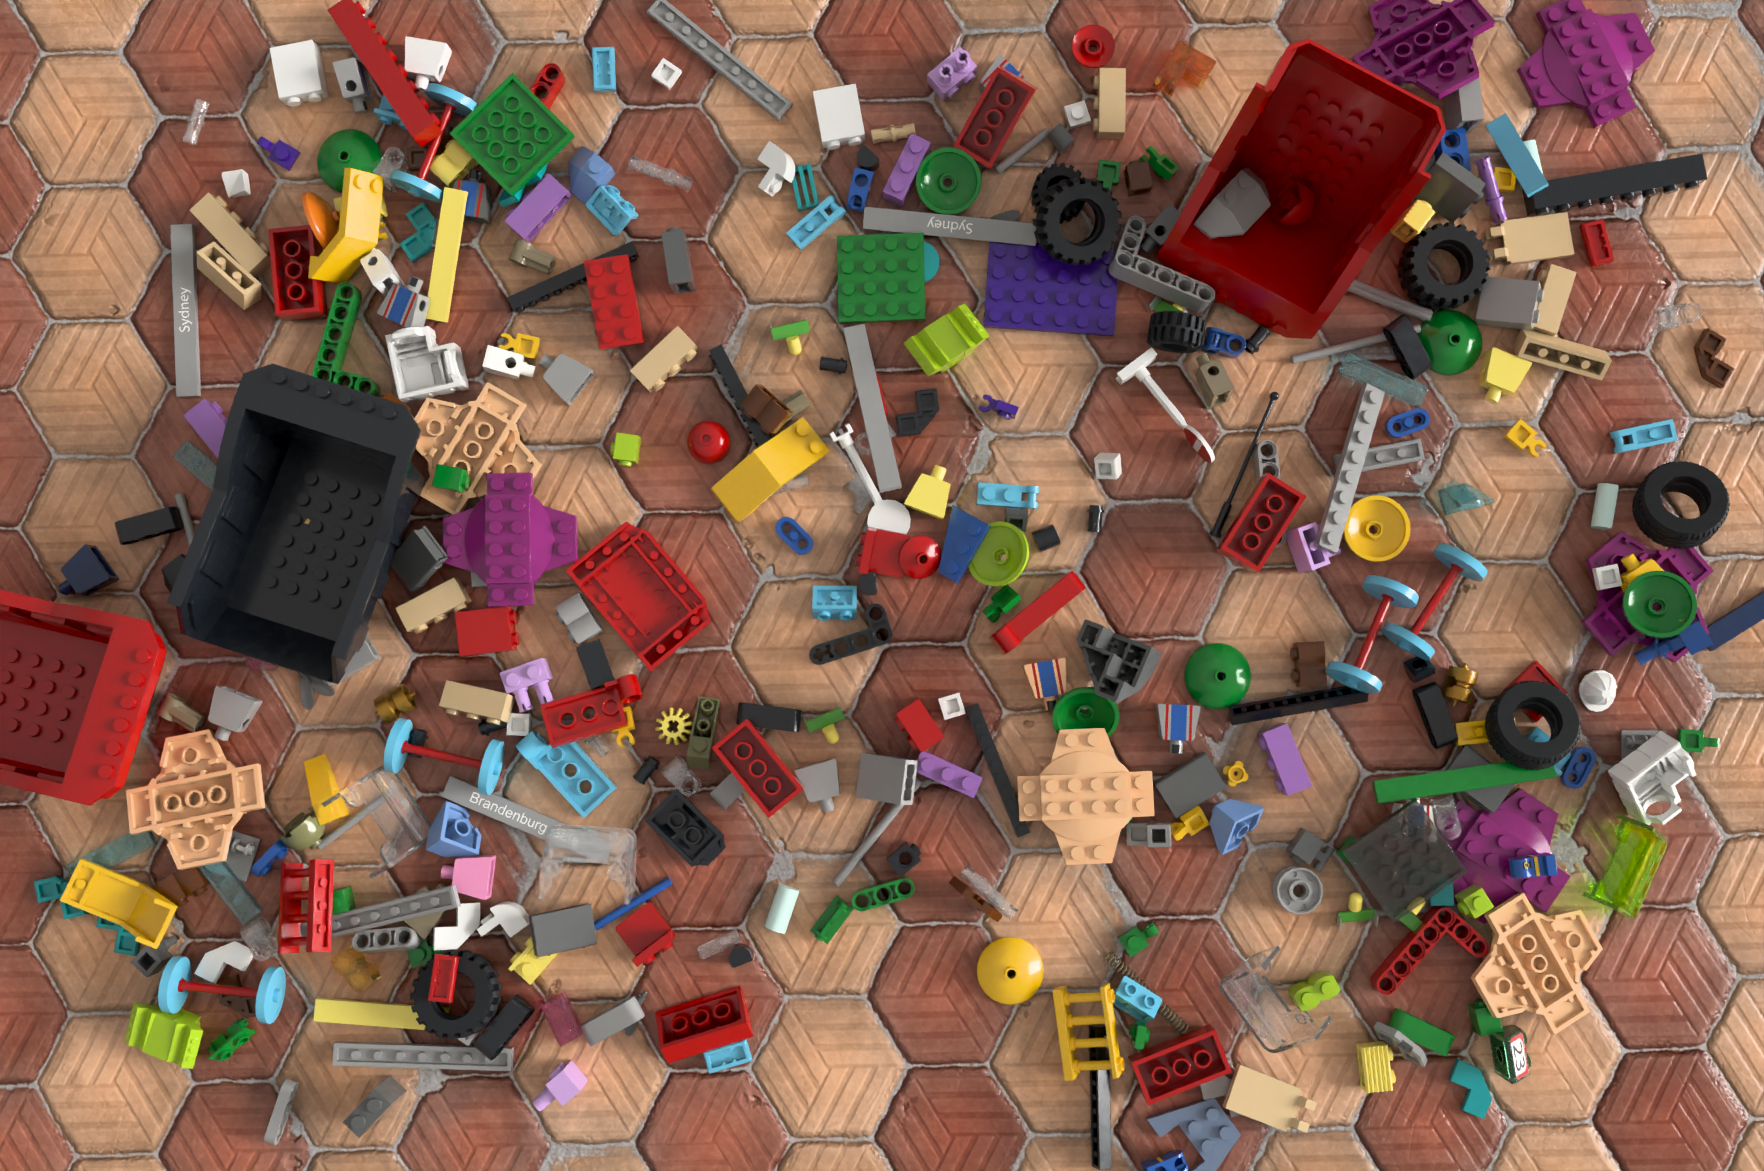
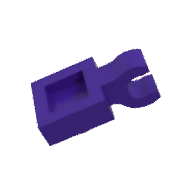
M261 136L257 142L261 148L271 153L268 157L271 161L288 171L291 170L300 155L298 150L281 140L275 145Z
M983 395L982 399L987 400L989 406L983 407L980 405L978 409L981 412L994 410L998 413L997 416L1003 419L1015 418L1019 407L1001 400H995L989 395Z

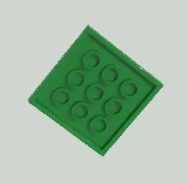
M513 73L449 133L511 197L521 190L536 173L575 137Z
M924 233L837 236L839 324L926 321Z

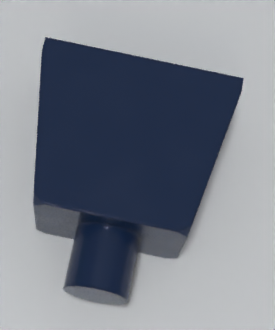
M85 544L61 568V572L67 580L58 585V587L66 596L73 591L79 595H90L118 581L119 577L96 546Z

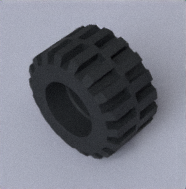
M1056 163L1051 164L1050 168L1045 167L1042 173L1037 175L1031 192L1032 206L1040 205L1041 201L1039 198L1042 194L1047 193V189L1050 186L1058 184L1059 181L1064 179L1081 178V172L1079 170L1075 172L1072 165L1069 168L1065 167L1066 163H1061L1060 167H1057ZM1075 200L1068 203L1060 215L1059 224H1063L1064 220L1069 222L1073 217L1076 218L1082 210L1085 201Z
M1161 311L1153 313L1150 316L1146 342L1156 349L1167 352L1194 353L1202 349L1206 323L1200 317L1184 312Z

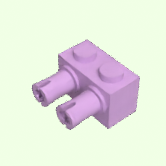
M959 47L927 74V83L943 101L948 97L951 99L959 92V88L963 84L968 85L975 79L977 65L971 60L970 54Z
M1316 522L1300 525L1286 531V539L1298 573L1313 571L1331 564L1329 558L1341 553V548L1338 549L1337 553L1331 554L1314 546L1320 524L1317 525Z
M540 658L500 672L507 694L515 696L520 713L533 709L527 693L530 687H535L540 705L554 701L548 686L549 680L554 678L547 658Z
M572 1060L567 1064L562 1062L548 1075L550 1080L546 1083V1088L532 1101L533 1105L538 1111H542L557 1099L563 1106L582 1090L588 1080Z

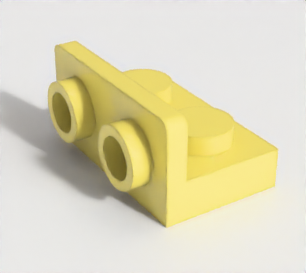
M532 936L524 944L527 948L522 953L518 951L511 958L510 962L512 965L508 968L510 972L514 970L530 985L558 954L536 958Z

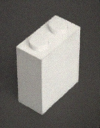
M313 40L270 48L278 97L286 106H299L302 102L307 101L319 102L322 98L329 97L320 48Z
M856 84L813 91L823 149L835 150L840 148L841 145L846 144L857 146L865 141Z

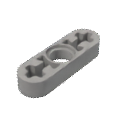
M289 1079L284 1081L264 1136V1142L272 1145L278 1144L298 1089V1082Z

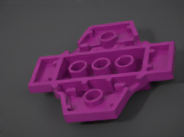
M1379 0L1368 6L1375 39L1372 41V46L1352 56V62L1395 85L1400 83L1414 84L1438 100L1479 78V69L1473 50H1471L1474 37L1494 27L1495 20L1478 0L1442 1L1441 4H1433L1429 0Z
M1561 0L1537 12L1536 16L1545 32L1542 39L1543 45L1517 70L1536 109L1573 103L1577 105L1576 108L1585 110L1593 128H1596L1636 108L1627 87L1630 86L1632 73L1655 51L1636 13L1603 17L1593 13L1592 9L1586 10L1582 0Z
M487 473V495L476 507L443 518V550L448 555L444 563L474 572L485 584H488L489 607L534 606V583L540 579V576L545 571L578 561L577 516L543 506L533 496V473Z
M1623 531L1616 533L1585 559L1594 583L1593 568L1618 564L1619 573L1622 574L1627 569L1621 562V559L1630 553H1633L1639 562L1645 559H1653L1664 571L1674 573L1683 578L1691 586L1695 594H1697V585L1713 572L1712 568L1694 547L1689 549H1673L1671 547L1667 550H1649L1644 544ZM1621 586L1597 590L1594 611L1584 618L1581 623L1609 656H1614L1628 643L1644 644L1647 647L1653 644L1654 637L1640 633L1626 619L1622 605L1624 592ZM1657 604L1652 605L1653 610L1660 611V607ZM1697 607L1695 617L1699 620L1706 633L1710 634L1700 609ZM1684 646L1667 653L1668 657L1666 659L1676 662L1688 650Z
M1517 788L1508 795L1494 813L1491 812V814L1484 810L1476 811L1463 801L1457 799L1435 831L1436 838L1451 848V856L1454 857L1455 868L1452 870L1449 879L1453 883V894L1456 895L1473 884L1483 888L1495 908L1517 893L1522 892L1527 897L1529 903L1546 913L1571 876L1557 867L1558 875L1511 878L1508 859L1544 852L1551 854L1550 843L1558 813L1521 788ZM1454 897V904L1457 906L1458 902ZM1484 914L1476 918L1483 924L1488 922Z

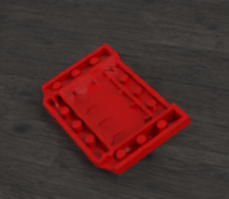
M628 522L623 523L565 570L650 672L711 623L704 596L648 531L630 525Z

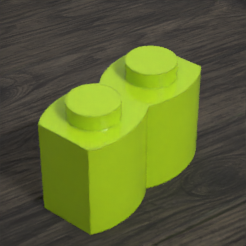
M1319 971L1311 975L1307 981L1294 984L1287 992L1298 1009L1308 1011L1315 1008L1321 1000H1329L1335 997L1341 989L1332 974L1327 971Z

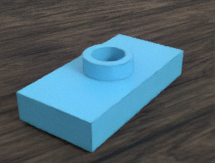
M592 47L594 92H616L614 47Z
M747 1039L703 1052L709 1074L752 1061Z

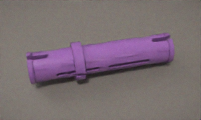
M1484 156L1483 161L1481 157L1475 163L1477 164L1481 180L1486 183L1484 186L1487 197L1485 202L1490 207L1493 223H1499V219L1502 222L1508 218L1502 202L1504 198L1499 192L1490 156Z

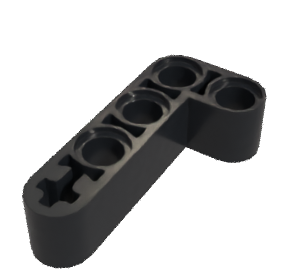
M880 604L870 605L866 610L869 629L812 647L809 653L810 660L814 664L823 665L889 643L892 639V630L884 607ZM879 608L882 611V617L878 620L870 618L869 613L871 609ZM879 629H886L888 631L889 637L887 640L879 641L877 639L876 633ZM860 635L868 639V644L864 648H859L855 644L856 638ZM838 642H844L847 646L846 652L842 655L837 654L834 650ZM830 645L834 658L830 659V654L823 656L822 661H819L818 658L814 659L817 649L824 652L828 650L826 646Z

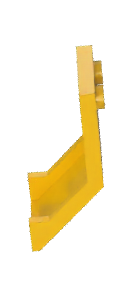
M353 168L344 169L339 231L319 257L310 256L308 278L338 284L347 282L361 265L360 260L367 256L377 245L384 182L383 176Z
M802 417L750 453L718 481L711 490L733 519L739 523L752 514L758 506L780 487L822 459L830 450L805 418Z
M84 858L79 860L60 899L64 903L119 924L136 937L135 941L154 949H158L178 908L177 905L147 884Z

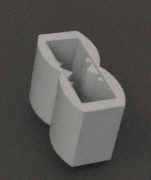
M577 593L556 606L558 611L555 613L556 617L562 625L564 623L569 629L567 635L573 643L577 642L582 645L604 631L582 594Z

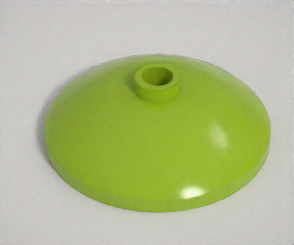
M998 521L988 524L991 528L968 566L971 574L977 581L990 587L1005 586L1017 579L1025 569L1029 557V546L1023 532L1013 524ZM1006 554L1005 560L1002 561V556Z

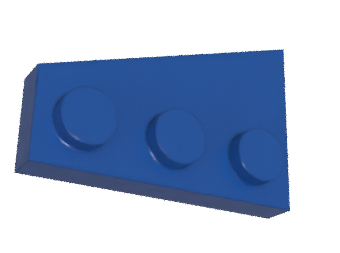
M952 505L938 573L959 584L991 526Z

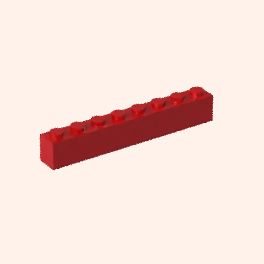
M341 0L329 8L328 12L419 146L422 148L441 135L443 132L438 126L441 123L434 112L429 113L427 109L430 105L423 96L418 97L416 93L419 92V89L412 79L409 81L406 79V76L409 74L401 63L399 65L395 63L398 58L391 48H385L386 40L380 32L375 33L374 29L377 27L370 17H364L363 14L366 11L360 2L354 3L353 0Z

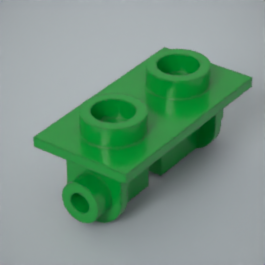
M836 895L810 932L815 935L816 939L828 944L854 908Z
M237 1019L226 1029L229 1035L228 1038L225 1033H222L210 1043L208 1051L211 1055L208 1058L218 1061L229 1059L233 1052L241 1045L247 1043L250 1037L257 1031L246 1027L248 1025L246 1019Z

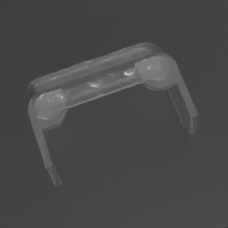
M384 765L322 803L325 807L342 797L344 802L352 808L365 804L388 839L380 847V856L385 864L369 875L371 879L388 870L427 843L431 824L399 775L386 772Z
M567 824L552 826L546 836L540 863L539 899H544L551 889V878L561 874L564 861L608 864L607 872L609 878L615 882L625 883L624 904L629 905L635 893L636 834L628 828Z
M1279 946L1252 955L1228 973L1219 984L1222 993L1262 1047L1271 1053H1278L1316 1041L1332 1020L1330 1015L1313 1020L1307 1011H1301L1298 1008L1290 1010L1265 975L1272 968L1270 961L1279 952Z

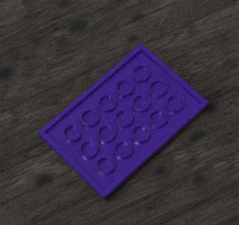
M989 241L983 327L1113 337L1118 279L1109 273L1108 267L1115 249H1112L1108 254H1102V259L1091 261L1090 264L1072 265L1047 255L1046 250H1042L1039 243H1036V246Z

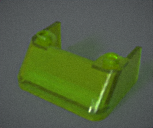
M1618 813L1616 818L1622 822H1619L1615 829V835H1617L1619 844L1602 882L1593 883L1588 893L1583 892L1582 896L1633 920L1641 908L1665 853L1668 839L1655 827Z

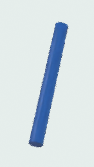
M670 877L665 878L594 922L595 930H599L673 885Z

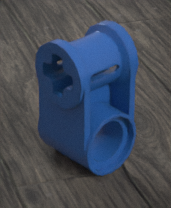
M1207 327V336L1201 350L1210 354L1237 358L1244 351L1246 341L1240 335L1225 332L1214 327ZM1229 343H1237L1239 351L1231 350Z

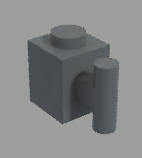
M1303 828L1299 829L1286 849L1291 853L1290 858L1299 864L1305 862L1310 865L1314 858L1317 859L1313 868L1321 872L1335 851L1327 845L1324 851L1321 852L1320 849L1325 842Z
M170 936L162 939L158 949L146 945L130 963L146 977L159 973L173 957L168 949L177 943V937Z

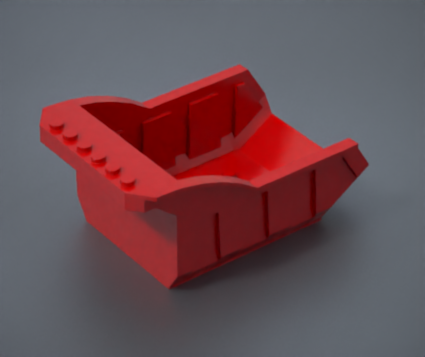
M1310 39L1289 45L1277 61L1265 85L1263 86L1256 82L1157 257L1163 266L1211 286L1215 292L1214 300L1218 303L1224 304L1237 313L1274 331L1276 334L1285 338L1312 339L1347 292L1373 250L1430 180L1432 175L1423 170L1446 131L1440 108ZM1250 168L1265 181L1271 202L1270 207L1244 235L1208 238L1193 224L1213 199L1242 169ZM1290 180L1296 182L1298 180L1306 184L1315 195V211L1313 215L1297 226L1284 225L1272 217L1273 203L1277 205L1279 200L1277 194Z
M0 590V784L91 806L101 798H111L123 788L167 652L161 635L154 632L151 622Z

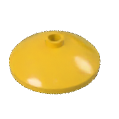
M1379 495L1369 496L1360 499L1351 506L1343 535L1348 547L1358 557L1372 562L1386 561L1397 556L1405 548L1410 537V521L1403 507L1393 499ZM1370 526L1375 528L1374 534L1369 532Z
M1003 937L991 942L982 951L977 963V977L983 991L994 1001L1007 1005L1019 1004L1031 998L1039 989L1043 979V963L1037 950L1027 941L1017 937ZM1009 970L1015 971L1013 977L1007 976Z

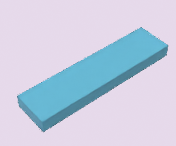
M1506 113L1485 125L1527 197L1549 186Z

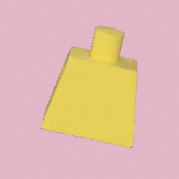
M1495 347L1485 351L1478 382L1480 386L1488 389L1485 400L1497 404L1501 395L1508 396L1513 394L1531 367L1532 362Z
M934 465L930 476L922 473L905 500L904 506L943 521L951 485L943 481L947 469Z

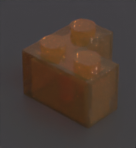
M1179 40L1158 74L1153 86L1172 96L1183 78L1201 89L1217 61Z

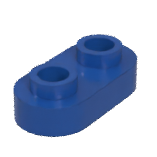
M1416 408L1388 419L1385 424V431L1392 438H1400L1425 429L1429 425L1430 416L1426 410ZM1414 417H1417L1419 419L1418 424L1414 423ZM1393 424L1398 425V431H1395L1393 429Z
M783 517L778 520L775 527L778 536L797 554H808L813 548L811 536L790 517ZM785 525H790V532H784L783 527ZM805 540L807 542L806 547L800 548L798 545L799 541Z
M1577 747L1571 752L1572 755L1566 762L1562 770L1563 773L1560 776V780L1565 787L1578 789L1587 780L1596 761L1594 751L1588 747ZM1580 754L1584 756V759L1581 762L1579 761ZM1571 773L1574 776V779L1572 781L1569 780V775Z
M278 840L252 866L250 871L256 877L260 875L266 876L274 868L272 864L277 859L281 860L288 854V847L281 840Z

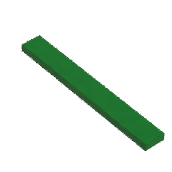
M1501 762L1373 781L1372 784L1376 803L1381 804L1552 779L1557 776L1554 765L1540 770H1526L1518 766L1515 767L1514 764L1511 765L1509 762Z

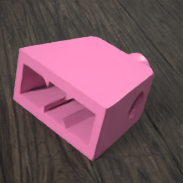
M496 855L458 857L455 859L454 866H442L441 878L451 879L452 885L456 884L459 893L486 900L491 897Z

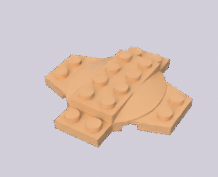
M489 382L486 383L476 401H469L464 405L427 397L414 418L421 429L416 449L428 461V471L430 474L420 496L454 515L463 512L470 499L473 500L487 495V473H533L534 479L542 464L522 443L516 425L527 405ZM437 464L468 471L470 483L468 488H465L464 493L432 486Z
M1105 728L1059 730L1051 763L1041 774L1037 776H1017L1019 821L1042 820L1048 828L1054 831L1066 865L1112 863L1121 829L1125 827L1132 817L1155 816L1152 771L1129 772L1122 763L1117 761Z
M210 729L165 738L159 765L162 767L160 774L155 779L152 778L148 786L126 790L130 834L135 835L154 831L157 835L167 839V847L178 870L226 861L233 827L243 814L265 808L261 765L252 764L236 767L233 763L226 760L217 738L214 737L213 730Z
M1521 892L1484 914L1493 930L1491 933L1493 938L1491 951L1470 978L1492 1017L1501 1018L1522 1013L1526 1010L1539 1014L1549 1033L1556 1035L1590 1012L1579 993L1582 984L1579 983V975L1583 970L1587 971L1603 948L1581 910L1574 909L1545 916L1541 913H1535L1527 897Z

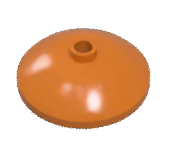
M307 191L302 194L304 212L314 235L325 249L339 231L340 213L337 210L334 211L331 205L322 197Z

